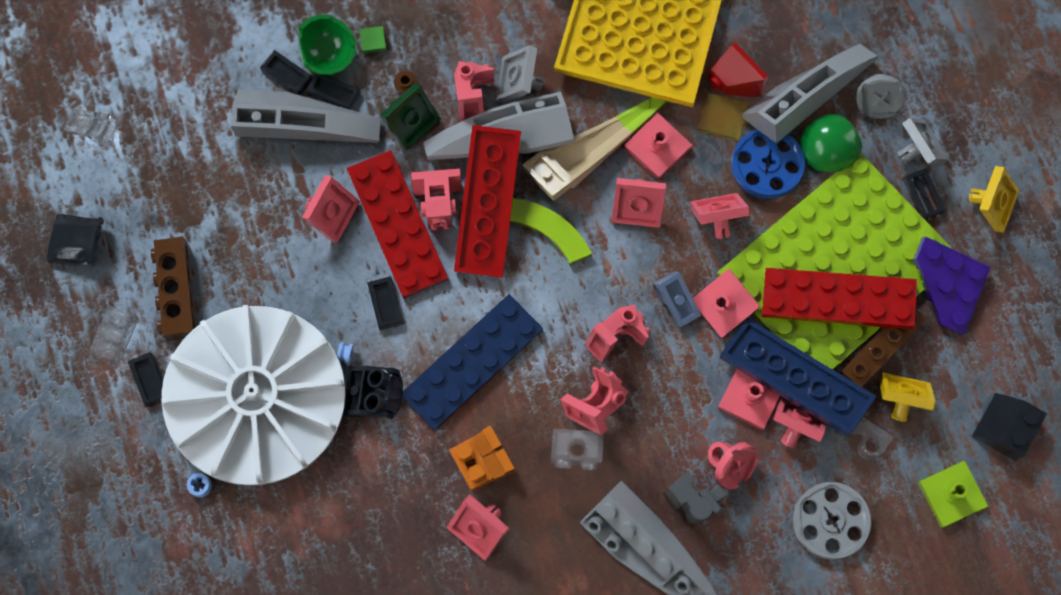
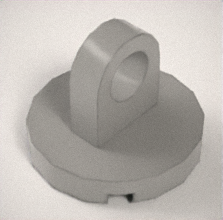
M876 74L863 81L856 95L860 111L866 113L868 117L876 119L889 118L895 115L896 111L902 109L906 99L904 86L901 82L892 76Z

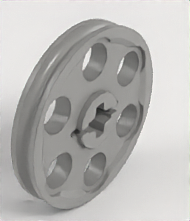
M826 482L813 486L800 497L793 513V527L797 539L808 552L822 559L837 560L852 555L863 546L869 536L871 516L866 502L858 492L841 483ZM827 489H834L838 493L836 502L832 503L825 499L824 494ZM805 501L815 503L816 512L809 515L804 512L803 503ZM849 502H856L860 506V513L858 515L852 516L848 513L847 505ZM828 514L831 517H837L838 521L835 522V528L832 524H826ZM806 526H812L816 529L817 536L814 540H808L804 537L803 530ZM855 527L859 529L861 537L858 541H852L848 538L847 531L849 528ZM833 539L838 542L839 550L837 553L832 554L826 550L825 544L827 540Z

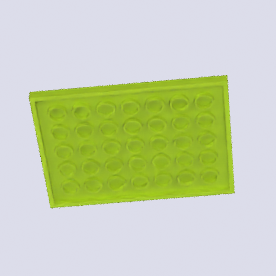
M860 153L859 158L852 166L834 173L720 269L716 275L719 277L728 268L731 269L761 306L752 315L766 330L833 370L881 327L763 318L762 306L766 268L917 279V297L925 290L922 284L924 281L919 269H916L913 261L922 237H928L949 248L951 247L867 158Z

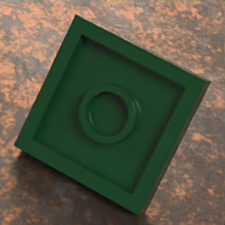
M414 83L398 99L393 100L389 107L380 114L400 146L405 150H408L441 120L422 87L417 83Z

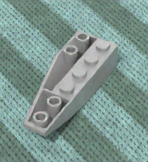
M861 44L849 48L810 70L776 86L744 112L742 118L777 143L876 61L878 56Z
M238 90L232 107L231 128L237 137L379 143L381 119L289 92Z
M561 92L521 100L490 109L463 120L423 142L428 160L468 158L472 125L521 131L519 154L539 152L544 149L575 143L567 107Z
M622 481L580 522L616 560L668 595H717L707 578L677 538Z

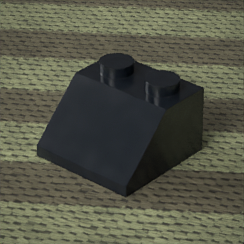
M995 393L971 436L1010 459L1017 461L1025 456L1047 413L1024 400Z

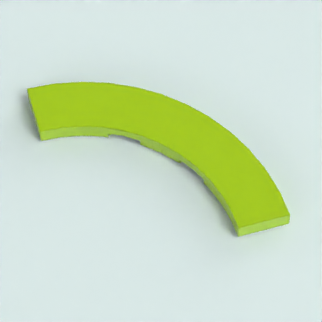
M513 198L510 223L519 224L547 236L562 252L569 265L592 256V252L585 240L563 217L537 203Z

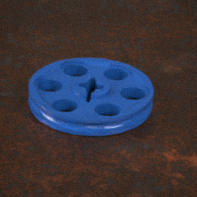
M757 129L746 134L737 143L731 160V168L736 182L744 191L758 198L776 199L789 194L799 184L805 169V158L800 145L790 135L787 134L779 142L775 143ZM761 137L766 141V146L757 147L754 145L753 140ZM785 142L789 145L790 150L788 152H781L778 150L777 144ZM769 152H771V166L768 168L767 175H765V161L768 158ZM740 154H747L750 156L751 161L743 164L739 162L738 156ZM793 163L798 167V172L791 174L786 171L785 166ZM748 175H755L758 177L759 183L750 185L747 183L746 177ZM779 180L783 184V188L780 190L772 189L770 181Z

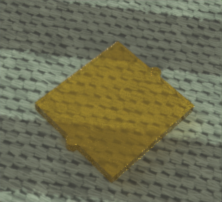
M708 93L704 108L700 110L702 116L698 130L738 141L742 125L746 123V120L742 118V114L746 112L748 103Z

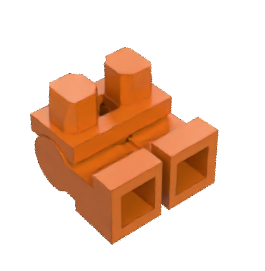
M491 425L483 429L481 433L449 450L471 491H478L516 472Z

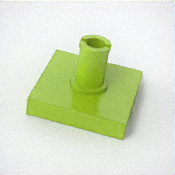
M965 460L918 482L941 528L988 507Z

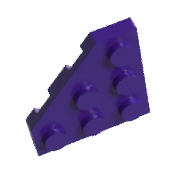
M922 237L913 261L916 269H919L924 281L922 284L929 302H932L937 314L935 317L938 325L963 335L991 267L935 240Z

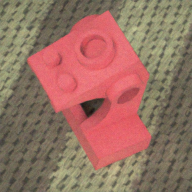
M459 61L454 78L461 122L484 112L482 91L475 88L483 84L495 82L494 69L489 64L482 66L474 62Z
M460 169L412 172L413 195H425V202H421L422 217H427L428 228H431V231H437L439 227L449 230L453 226L451 214H456L455 199L450 200V193L462 192ZM445 193V196L430 197V194Z
M635 304L621 307L605 321L599 322L593 327L584 346L602 363L609 357L618 340L615 337L616 335H630L642 347L649 337L650 329L649 327H644V317L640 311H637Z
M593 367L592 371L595 381L591 386V394L585 399H577L566 394L560 401L568 419L602 435L608 430L605 419L625 402L628 391L621 385L623 381L616 377L614 372L610 371L607 374V369L601 367L600 370Z

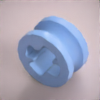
M345 342L340 343L337 353L340 363L345 362L346 366H350L354 344L347 346Z
M196 473L189 477L187 489L194 496L202 498L211 492L212 482L206 475ZM199 479H202L205 487L203 490L200 488V491L196 492L197 488L193 485L195 481L199 482Z

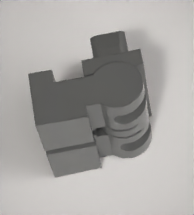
M687 472L663 492V495L675 510L681 508L684 511V517L689 523L700 524L721 509L718 504L727 498L728 495L719 485H716L709 492L704 488L701 492L697 493L691 486L695 479Z

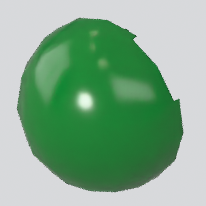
M319 14L308 18L298 28L300 57L303 66L307 70L317 75H332L343 71L352 62L356 53V39L352 30L343 21L332 17V15Z
M826 114L813 119L804 128L800 139V147L804 154L805 162L814 169L824 172H838L852 166L859 158L863 147L862 140L850 121L839 114Z

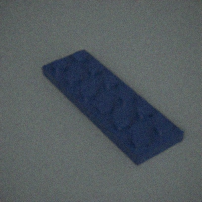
M508 294L402 392V398L436 431L543 331V327Z
M748 318L720 354V359L848 438L876 399L874 394Z

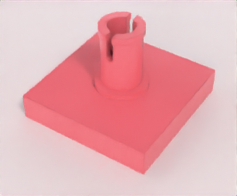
M659 113L624 145V149L657 180L692 148V144Z
M325 175L314 196L308 198L311 202L306 201V211L302 218L330 241L338 243L360 201L333 177Z
M617 178L611 222L660 228L666 183L649 182L642 179Z
M738 193L690 201L691 211L701 225L714 222L715 238L723 239L724 234L725 238L731 236L728 219L750 216L749 206Z
M729 268L693 297L698 310L721 338L727 336L761 308L759 303Z
M736 369L718 409L764 430L780 395Z
M781 397L773 418L774 421L788 427L781 442L788 447L795 448L801 434L820 442L825 433L826 424Z
M469 495L462 502L448 524L447 529L486 561L509 527L498 519L501 516L499 508L491 513L496 505L489 504L485 508Z

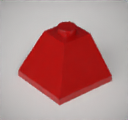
M736 42L729 47L712 67L709 75L710 84L715 90H720L724 95L759 97L768 78L765 72Z

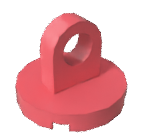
M726 442L713 443L708 451V459L716 468L715 480L717 484L726 490L738 488L740 486L738 483L742 480L744 482L748 480L755 470L758 456L755 454L757 452L756 449L746 442L737 443L734 446ZM722 448L724 454L719 460L718 452Z

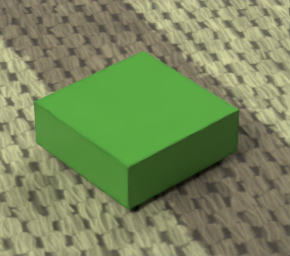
M383 26L359 29L363 54L386 51Z

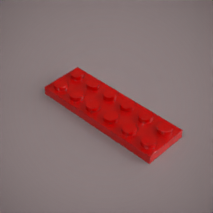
M472 125L454 272L501 278L504 276L522 133L519 130Z
M386 151L347 167V172L402 298L405 299L448 281V276L392 151Z
M766 268L762 317L914 330L917 279Z

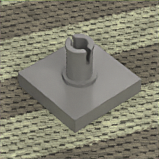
M529 45L503 56L495 101L504 104L529 94L531 89L537 92L542 89L543 83L539 81L544 82V78L533 74L537 48Z
M909 118L902 123L914 141L898 151L899 157L903 156L901 160L905 164H908L920 154H922L927 164L943 165L950 160L925 120Z

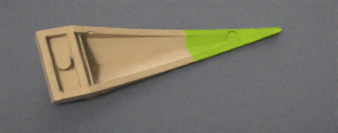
M651 97L618 116L574 136L575 143L540 151L522 165L523 169L554 201L570 188L574 189L668 101Z

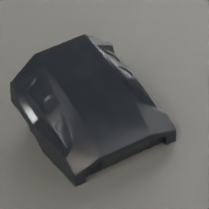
M57 214L49 242L47 262L70 266L94 267L96 250L98 248L97 242L102 234L101 225H103L104 219L102 217L86 218Z
M348 366L347 371H349L342 416L393 419L401 407L404 384L400 371L396 368Z

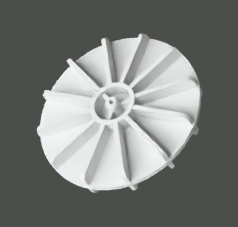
M243 305V307L221 312L206 321L202 320L199 322L200 325L183 339L174 354L171 355L163 380L161 399L163 416L169 434L177 448L185 458L204 473L224 482L238 485L274 483L289 478L303 469L305 470L325 451L332 441L344 411L345 383L343 372L330 343L321 332L303 318L290 311L273 307Z

